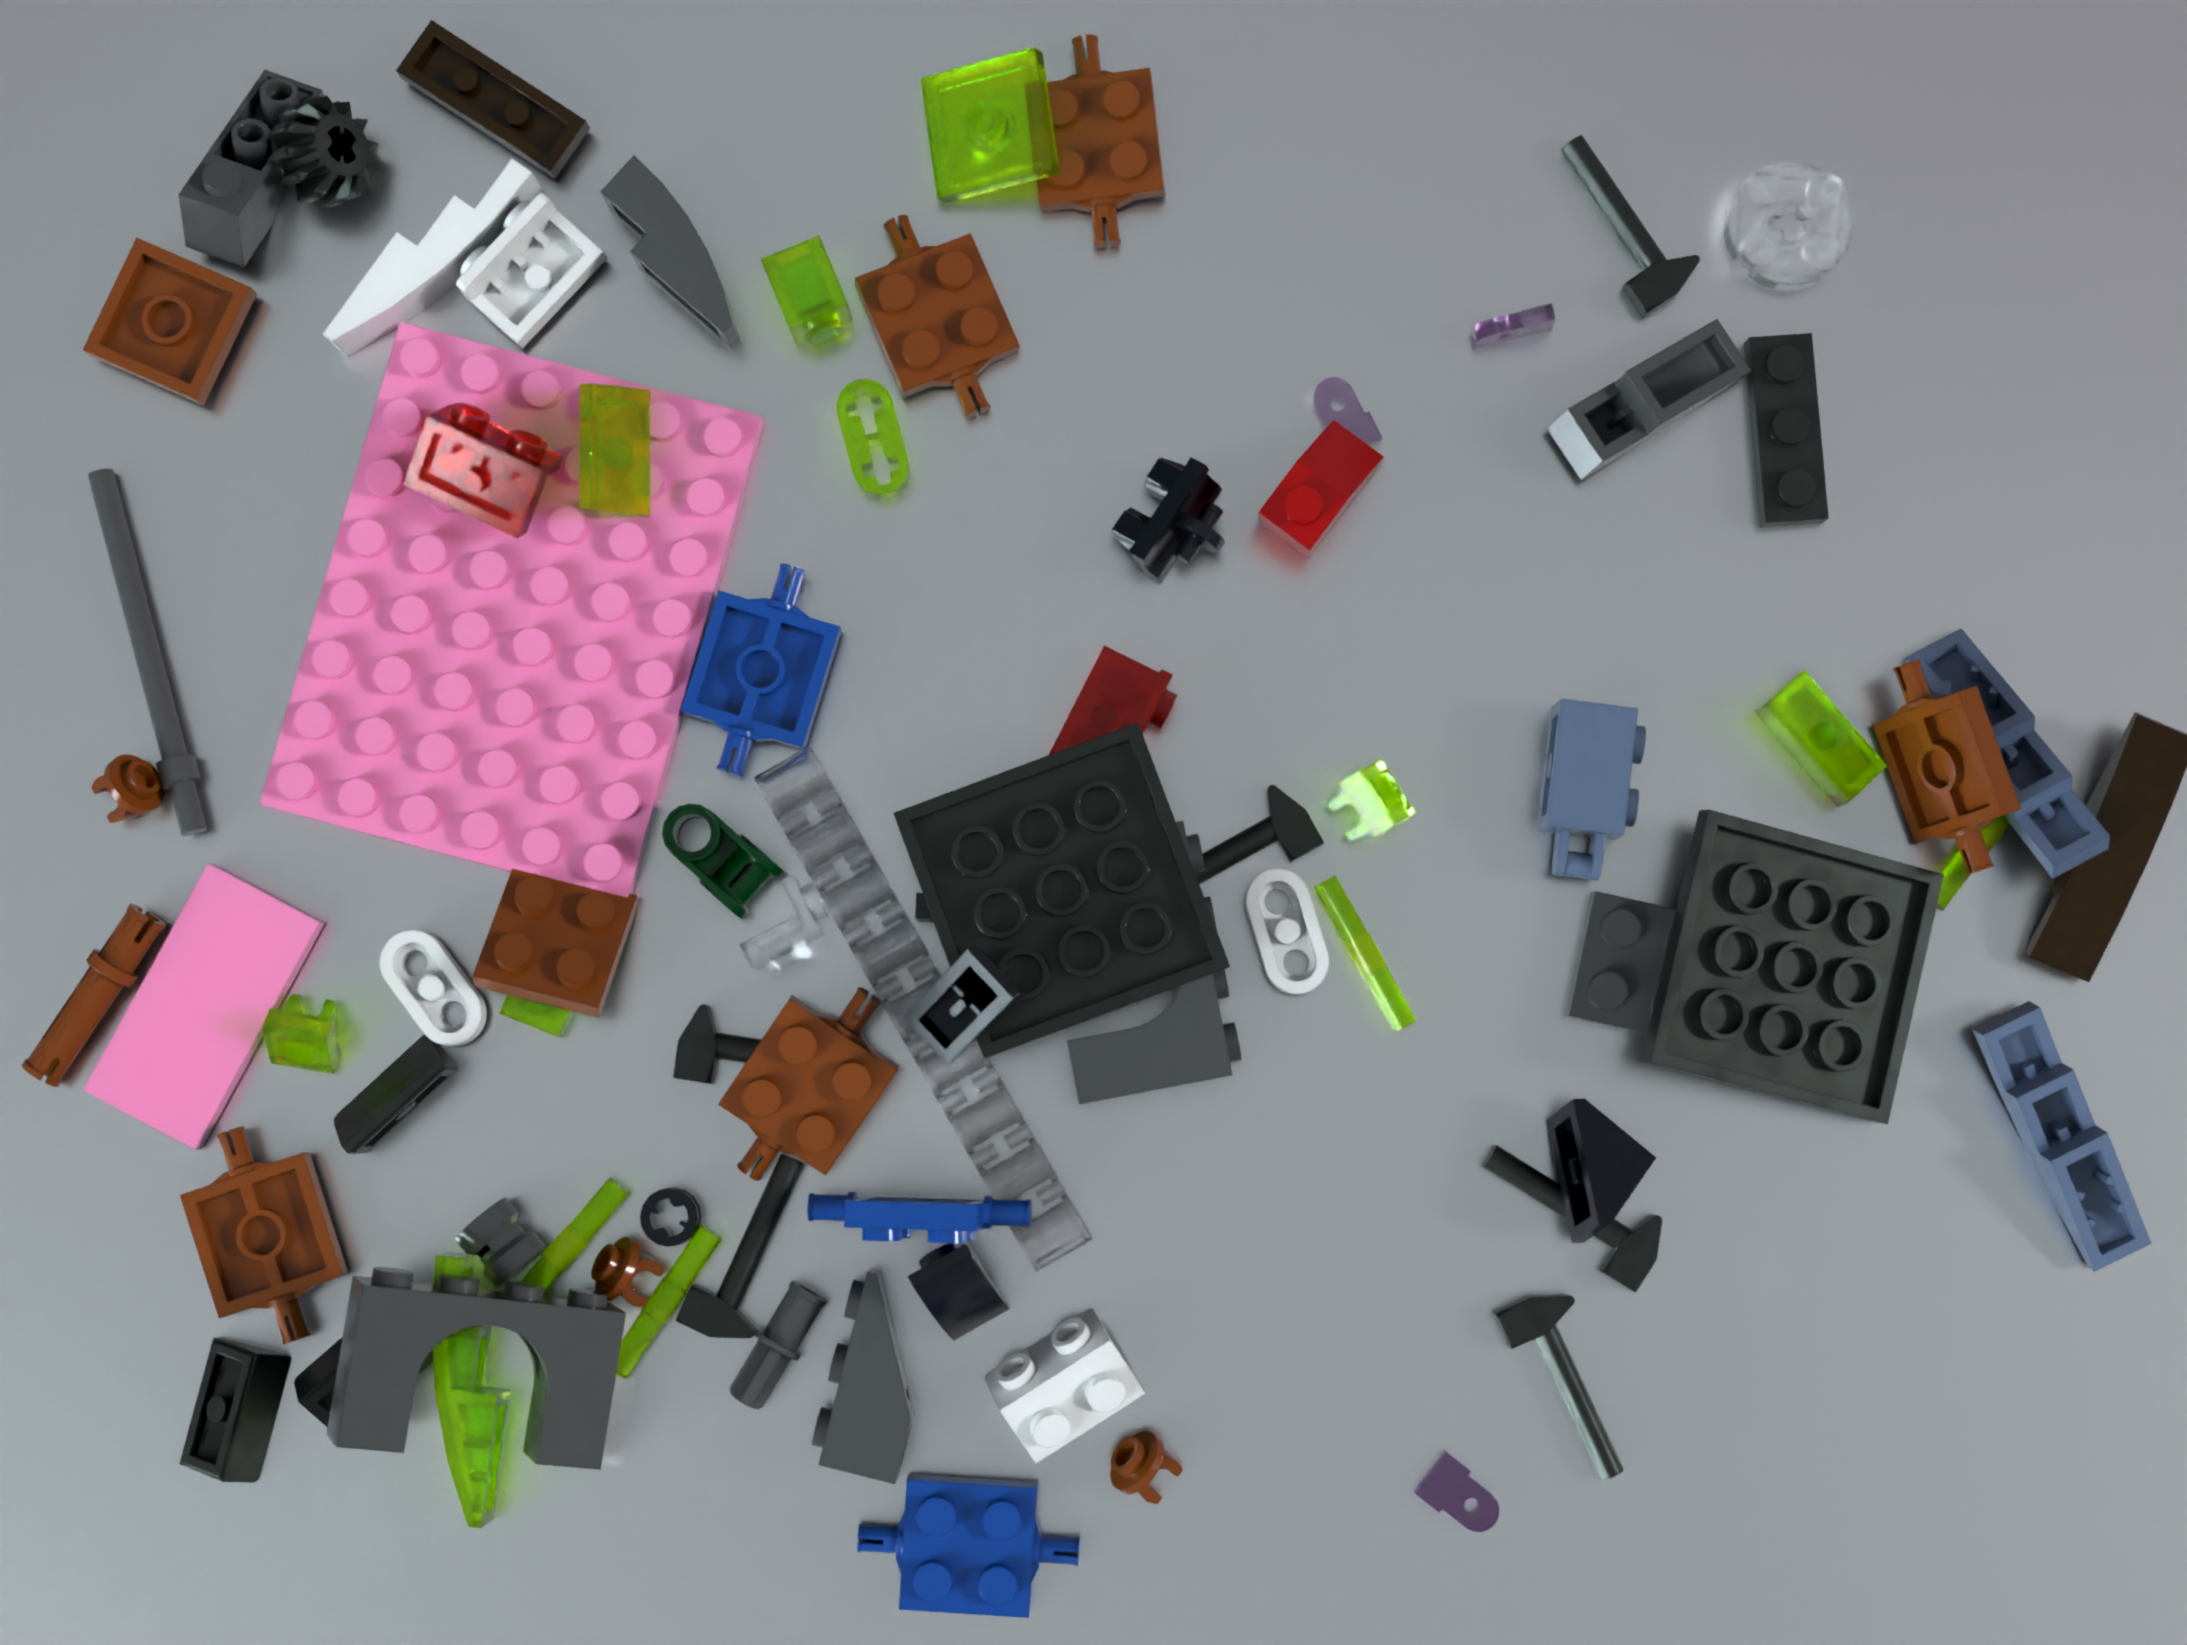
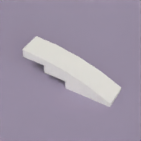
M511 158L475 209L454 195L418 246L396 232L323 332V335L339 351L349 357L398 329L400 322L407 323L454 288L456 281L461 276V266L467 257L481 246L489 247L505 230L503 228L505 219L519 203L524 200L531 202L539 193L544 192L534 174Z

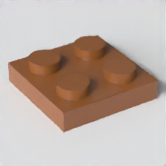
M136 238L83 351L93 358L204 406L257 293L245 284Z
M512 868L473 973L475 987L600 1018L638 908L637 895L629 893L627 898Z

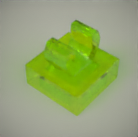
M1382 759L1359 770L1341 782L1340 786L1344 792L1335 796L1328 805L1330 810L1334 812L1350 804L1358 812L1361 820L1358 826L1346 833L1349 840L1360 839L1369 833L1375 838L1416 813Z
M293 994L288 998L284 1010L270 1008L262 1028L270 1063L334 1074L341 1053L335 1029L338 1018L334 1001L326 999L323 1009L318 1016L303 1014L304 1006L302 997L299 994Z

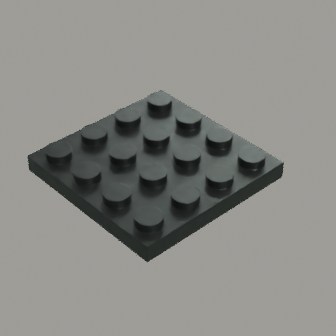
M1138 722L893 813L949 966L951 967L975 943L1023 995L1019 1001L977 1039L984 1059L1230 967Z
M1709 809L1700 810L1641 1062L1864 1120L1888 1124L1944 874Z

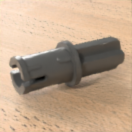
M793 1280L791 1281L787 1293L764 1330L758 1328L754 1334L758 1341L730 1386V1394L735 1399L748 1407L758 1410L764 1406L791 1359L799 1360L802 1354L797 1349L827 1301L809 1288Z

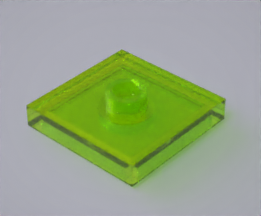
M1037 48L1024 49L920 78L937 199L944 203H950L1060 174L1043 53Z

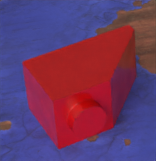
M1333 420L1296 461L1258 512V522L1309 559L1384 459V456Z

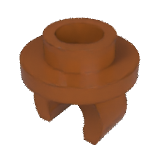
M128 754L120 755L106 766L104 776L98 777L91 787L94 794L109 792L118 803L117 808L106 816L110 823L149 814L161 805L164 798V789H162L157 770L150 763Z
M623 1237L615 1242L614 1245L607 1244L601 1249L594 1261L591 1276L596 1281L595 1290L606 1294L608 1297L607 1301L614 1300L621 1295L629 1304L644 1307L648 1299L640 1291L632 1288L633 1277L641 1271H650L654 1275L661 1277L664 1268L649 1254L639 1252V1245L636 1241Z
M1142 1431L1125 1438L1115 1448L1111 1457L1110 1478L1113 1486L1122 1493L1134 1494L1138 1492L1147 1502L1158 1504L1162 1497L1149 1484L1158 1470L1167 1469L1176 1476H1179L1183 1470L1180 1464L1164 1450L1163 1442L1152 1432Z

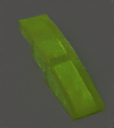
M455 1252L436 1255L434 1284L438 1285L440 1274L472 1277L475 1255ZM492 1325L473 1326L459 1330L446 1337L433 1349L435 1396L447 1462L468 1527L482 1528L492 1521L495 1516L510 1389L485 1386Z

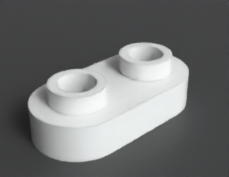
M1278 868L1264 871L1252 881L1245 896V908L1268 980L1275 988L1291 995L1305 994L1314 990L1323 982L1329 969V955L1311 896L1305 882L1294 872ZM1274 890L1283 892L1289 902L1287 910L1281 914L1271 913L1265 906L1267 893ZM1299 951L1306 957L1307 968L1303 974L1292 975L1286 971L1284 957L1288 952Z
M416 930L403 931L389 939L380 955L379 964L382 977L422 1032L431 1041L445 1046H461L474 1040L485 1026L487 1018L486 1005L480 993L442 942L431 934ZM420 951L426 956L427 967L423 973L415 976L409 971L407 964L409 957L413 953ZM458 1002L465 1010V1017L459 1025L453 1027L446 1021L445 1011L450 1004Z

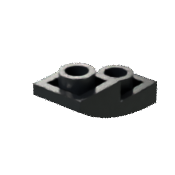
M951 1243L931 1251L919 1261L922 1269L908 1276L923 1303L952 1340H956L1010 1309L998 1286L988 1277L976 1253L967 1244L956 1249L954 1244Z

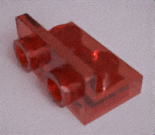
M455 403L426 416L403 484L518 539L527 533L547 476L559 470L563 457L547 449L548 444L541 437L523 430L509 431L490 422V415L484 410L466 403Z
M1104 645L1049 755L1137 722L1143 737L1150 724L1162 729L1178 697L1177 694L1168 690L1172 683L1173 674L1163 669L1159 673Z

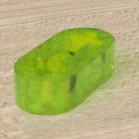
M870 379L856 380L846 385L840 392L837 400V415L852 472L860 490L868 497L876 500H890L899 496L906 489L911 477L910 464L894 404L888 390L879 382ZM869 396L872 404H883V408L874 412L878 432L866 435L861 418L859 416L849 417L848 412L854 411L858 407L857 398ZM881 445L888 464L899 463V468L890 472L891 482L885 485H879L875 476H864V471L873 468L871 447Z

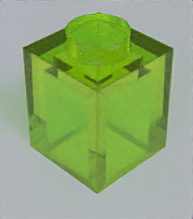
M820 236L761 259L795 344L806 339L809 344L825 342L839 335L844 330L843 324L853 321L848 303Z

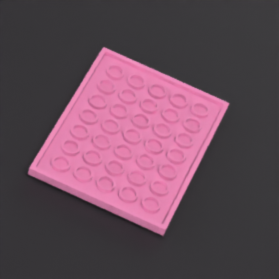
M400 322L259 805L509 872L513 868L628 898L629 893H634L684 715L681 712V708L717 597L765 425L763 416Z

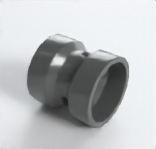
M503 1198L489 1207L468 1224L455 1238V1241L466 1254L478 1255L481 1258L480 1261L484 1264L483 1275L495 1289L500 1288L506 1281L514 1278L547 1248L535 1232H525L517 1224L518 1211L507 1198Z

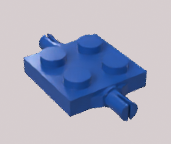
M780 564L771 599H746L720 590L718 591L681 708L683 714L715 723L728 733L719 764L716 767L717 770L726 773L730 771L731 774L742 777L752 741H775L802 750L806 748L842 629L840 626L810 618L795 607L804 575H806V571L794 566L792 569L788 564Z
M849 1192L848 1195H819L810 1193L807 1214L809 1221H844V1227L862 1228V1240L902 1241V1238H911V1229L928 1230L927 1242L967 1243V1240H975V1231L991 1229L992 1226L1031 1227L1032 1202L1030 1199H993L992 1196H985L984 1200L866 1196L857 1198L856 1192Z
M908 1474L905 1510L898 1527L859 1524L857 1552L896 1553V1561L901 1573L899 1610L1029 1618L1031 1583L1039 1568V1562L1078 1566L1080 1537L1041 1536V1529L1036 1517L1038 1482Z

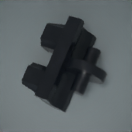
M1192 457L1185 466L1159 458L1147 475L1145 488L1150 495L1162 501L1152 517L1149 518L1130 507L1122 513L1112 528L1113 536L1130 553L1144 573L1159 582L1163 580L1176 558L1186 564H1190L1200 547L1217 554L1225 544L1224 539L1213 530V527L1223 514V510L1213 503L1222 488L1207 474L1209 471L1208 467Z

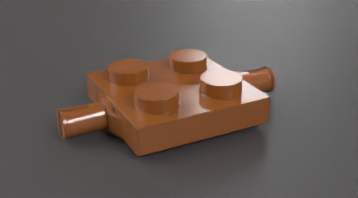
M1088 34L1086 35L1088 59L1085 57L1082 36L1080 35L1072 39L1076 74H1072L1063 80L1026 86L1039 205L1042 213L1068 209L1092 212L1094 246L1096 248H1107L1105 224H1107L1110 246L1115 247L1121 244L1116 209H1120L1134 200L1165 196L1150 68L1115 73L1101 70L1098 37Z
M899 215L897 224L894 218L884 223L883 227L888 233L897 257L887 266L856 277L855 287L903 398L930 387L954 386L966 418L976 417L977 410L979 415H981L991 407L976 376L989 364L1017 354L1020 345L971 233L938 246L920 247L910 225L908 215Z
M1917 659L1893 668L1906 704L1901 706L1893 717L1872 725L1915 844L1935 837L1949 840L1955 838L1967 871L1966 874L1969 875L1994 866L1980 830L1986 828L1994 818L2021 810L1977 686L1950 695H1931L1920 664L1921 661Z
M858 987L857 992L839 1018L834 1015L820 1013L791 995L722 1096L718 1105L747 1123L755 1135L758 1136L741 1162L737 1164L738 1169L746 1175L757 1157L762 1155L749 1176L751 1179L760 1181L762 1175L779 1151L797 1156L826 1175L898 1071L899 1065L873 1049L861 1033V1030L876 1008L881 1004V1001L872 994L861 1012L856 1014L868 996L869 991Z
M241 1126L217 1134L229 1171L223 1173L212 1184L182 1194L180 1198L218 1318H224L250 1308L268 1309L273 1307L284 1345L311 1335L308 1331L298 1298L304 1297L316 1285L348 1275L349 1273L310 1152H303L274 1163L254 1162L244 1131L245 1128Z

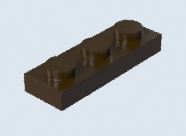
M432 20L396 70L401 79L554 179L590 129L585 119Z

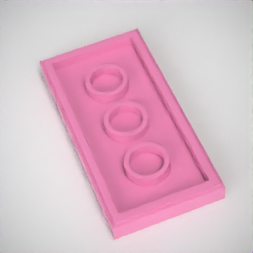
M208 863L83 1090L195 1150L202 1149L325 923L224 869Z

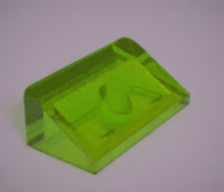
M594 383L580 384L579 504L580 510L587 518L651 517L650 390Z
M1805 670L1801 671L1755 710L1756 714L1837 807L1849 803L1887 767L1886 763Z

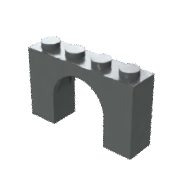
M1176 822L1194 872L1205 871L1198 834L1186 836L1184 822ZM1210 896L1204 897L1216 928ZM1225 969L1179 986L1176 996L1170 1005L1159 1016L1148 1023L1129 1029L1067 1040L1079 1104L1231 1076L1230 1062L1240 1061L1242 1058L1235 1023H1222L1218 999L1229 997Z
M374 1267L372 1278L353 1276L326 1434L336 1447L404 1453L416 1379L426 1357L442 1340L459 1330L473 1326L492 1325L517 1333L527 1346L533 1362L534 1384L523 1452L535 1464L601 1470L626 1312L612 1303H607L608 1297L606 1294L597 1290L570 1288L568 1298L543 1296L544 1286L517 1281H506L503 1292L478 1289L479 1279L453 1274H440L438 1285L412 1282L414 1272L388 1267Z

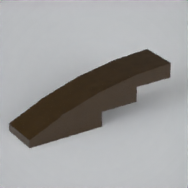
M2137 712L2134 713L2086 804L2089 811L2110 835L2109 849L2055 878L2051 886L2055 895L2026 948L2030 958L2084 981H2090L2128 906L2176 797L2187 768V733Z

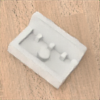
M543 192L539 193L531 202L529 200L522 201L509 213L503 224L505 230L489 247L481 246L467 257L460 269L461 276L456 281V286L467 300L522 349L608 259L595 243L557 210L552 200Z
M1093 1309L1087 1310L1076 1318L1065 1320L1050 1335L1023 1352L1012 1354L1004 1359L998 1368L988 1373L985 1377V1381L999 1411L1035 1463L1040 1462L1146 1394Z

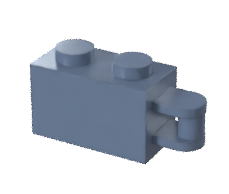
M1561 699L1552 706L1538 831L1555 833L1552 875L1598 881L1602 870L1605 840L1614 841L1624 836L1625 826H1634L1638 812L1639 792L1638 789L1630 788L1632 763H1641L1646 741L1645 726L1637 725L1638 708ZM1570 835L1590 838L1588 853L1568 851Z

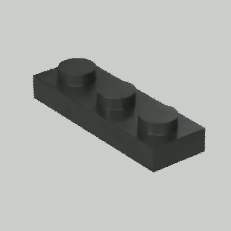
M1812 333L1749 337L1744 343L1745 361L1752 370L1747 374L1760 527L1824 523L1829 519Z

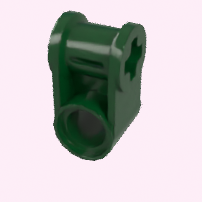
M689 803L678 806L669 813L664 821L662 836L664 844L670 853L700 879L699 882L740 919H743L748 913L746 905L771 877L779 879L784 873L774 861L743 834H737L720 817L702 805ZM702 817L710 825V840L699 851H685L679 844V828L688 818ZM752 865L751 869L746 873V875L737 883V885L734 888H732V885L737 881V879L746 871V869L749 866Z

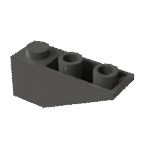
M268 70L263 71L178 194L186 247L241 267L246 266L271 228L287 189V185H279L284 174L281 164L267 160L274 151L279 149L267 134L274 129L275 125L280 124L279 114L283 113L287 107L296 103L302 104L303 101L314 96L323 97L321 89Z
M871 1268L867 1271L865 1282L855 1279L852 1282L844 1318L855 1320L849 1345L837 1343L828 1381L839 1385L833 1409L821 1407L812 1445L822 1448L818 1464L820 1466L895 1484L900 1474L915 1411L882 1271Z

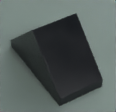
M974 943L903 1018L937 1055L949 1065L1019 1001L1023 995Z
M1573 1099L1547 1120L1571 1242L1584 1243L1613 1222L1656 1157L1586 1099Z

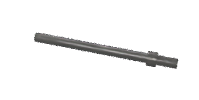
M99 469L89 473L88 478L162 759L156 763L162 789L170 790L181 836L199 834L206 831L207 827L195 783L201 780L194 754H187L113 469Z

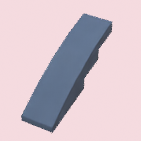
M1962 628L1906 658V663L1920 659L1931 695H1950L1977 686L2021 810L2004 816L2052 879L2109 849L2110 835L2072 790V774L2034 730L2035 715Z
M2028 1001L1973 1028V1033L2018 1134L2088 1267L2095 1272L2152 1244L2110 1137L2106 1131L2096 1126L2074 1070L2062 1063L2041 1008Z

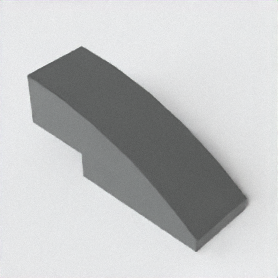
M634 155L600 193L610 211L642 238L630 251L641 271L729 348L733 349L740 341L730 302L708 250L689 217L664 184Z
M1716 319L1627 370L1615 382L1568 408L1547 427V430L1580 480H1583L1686 416L1745 377L1752 370L1721 323Z

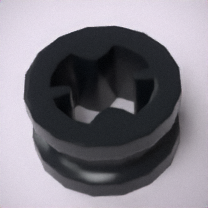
M673 1187L658 1190L650 1195L642 1206L640 1214L641 1227L646 1236L658 1245L669 1247L683 1244L693 1238L700 1228L702 1220L701 1206L695 1196L685 1189ZM666 1198H669L673 1207L684 1205L687 1209L688 1220L679 1222L684 1227V1230L677 1235H673L669 1227L658 1228L655 1223V1213L663 1212V1209L658 1205Z

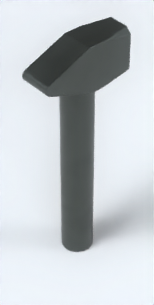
M1580 135L1568 142L1561 150L1643 270L1627 281L1623 286V290L1637 312L1644 318L1675 298L1699 263L1700 258L1697 255L1669 260L1665 258L1585 138Z
M1270 785L1267 790L1270 816L1202 853L1205 871L1195 873L1198 883L1201 884L1276 841L1281 845L1290 863L1320 847L1324 842L1306 809L1275 785Z
M702 1004L698 1007L678 1040L673 1078L713 1084L717 1059L746 1063L761 1039L717 1033L711 1008L708 1005Z
M1495 1145L1487 1156L1483 1167L1567 1219L1560 1184L1503 1148ZM1650 1215L1632 1229L1614 1219L1610 1225L1594 1235V1237L1612 1247L1600 1271L1629 1290L1636 1292L1657 1260L1662 1218L1658 1215Z
M784 1154L780 1155L717 1294L693 1284L677 1315V1322L708 1337L752 1338L755 1336L756 1328L738 1308L804 1166L802 1162Z
M1567 1294L1526 1296L1493 1312L1503 1336L1511 1349L1535 1339L1600 1479L1606 1480L1622 1473L1624 1467L1556 1325L1574 1304V1298Z

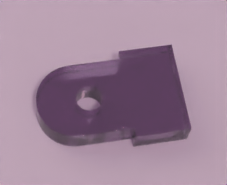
M1551 303L1483 321L1473 327L1476 342L1480 345L1492 344L1551 331L1555 322V314Z
M1331 377L1318 384L1313 395V406L1324 429L1335 420L1369 446L1382 440L1383 437L1370 412H1364L1354 390L1347 381L1338 377ZM1333 401H1340L1344 408L1341 411H1335L1331 408V403Z
M1444 1451L1413 1492L1440 1513L1443 1509L1471 1531L1483 1532L1490 1529L1499 1517V1505L1496 1498L1469 1476L1471 1471ZM1469 1498L1477 1500V1507L1472 1511H1468L1464 1507L1465 1501Z

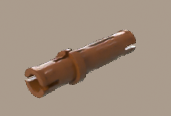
M129 904L126 913L102 949H93L86 959L90 967L29 1058L23 1062L22 1067L25 1071L40 1081L45 1075L47 1076L46 1084L59 1087L63 1076L124 986L131 987L137 979L138 975H136L137 973L134 970L160 931H163L166 927V924L149 911L144 915L141 913L143 911L141 907Z

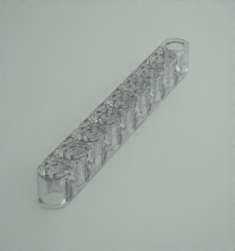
M810 745L755 776L754 779L993 1199L1031 1200V1227H1009L1035 1271L1042 1270L1093 1240L991 1059L983 1058L977 1040L952 1063L947 1065L903 1018L941 978L942 974Z

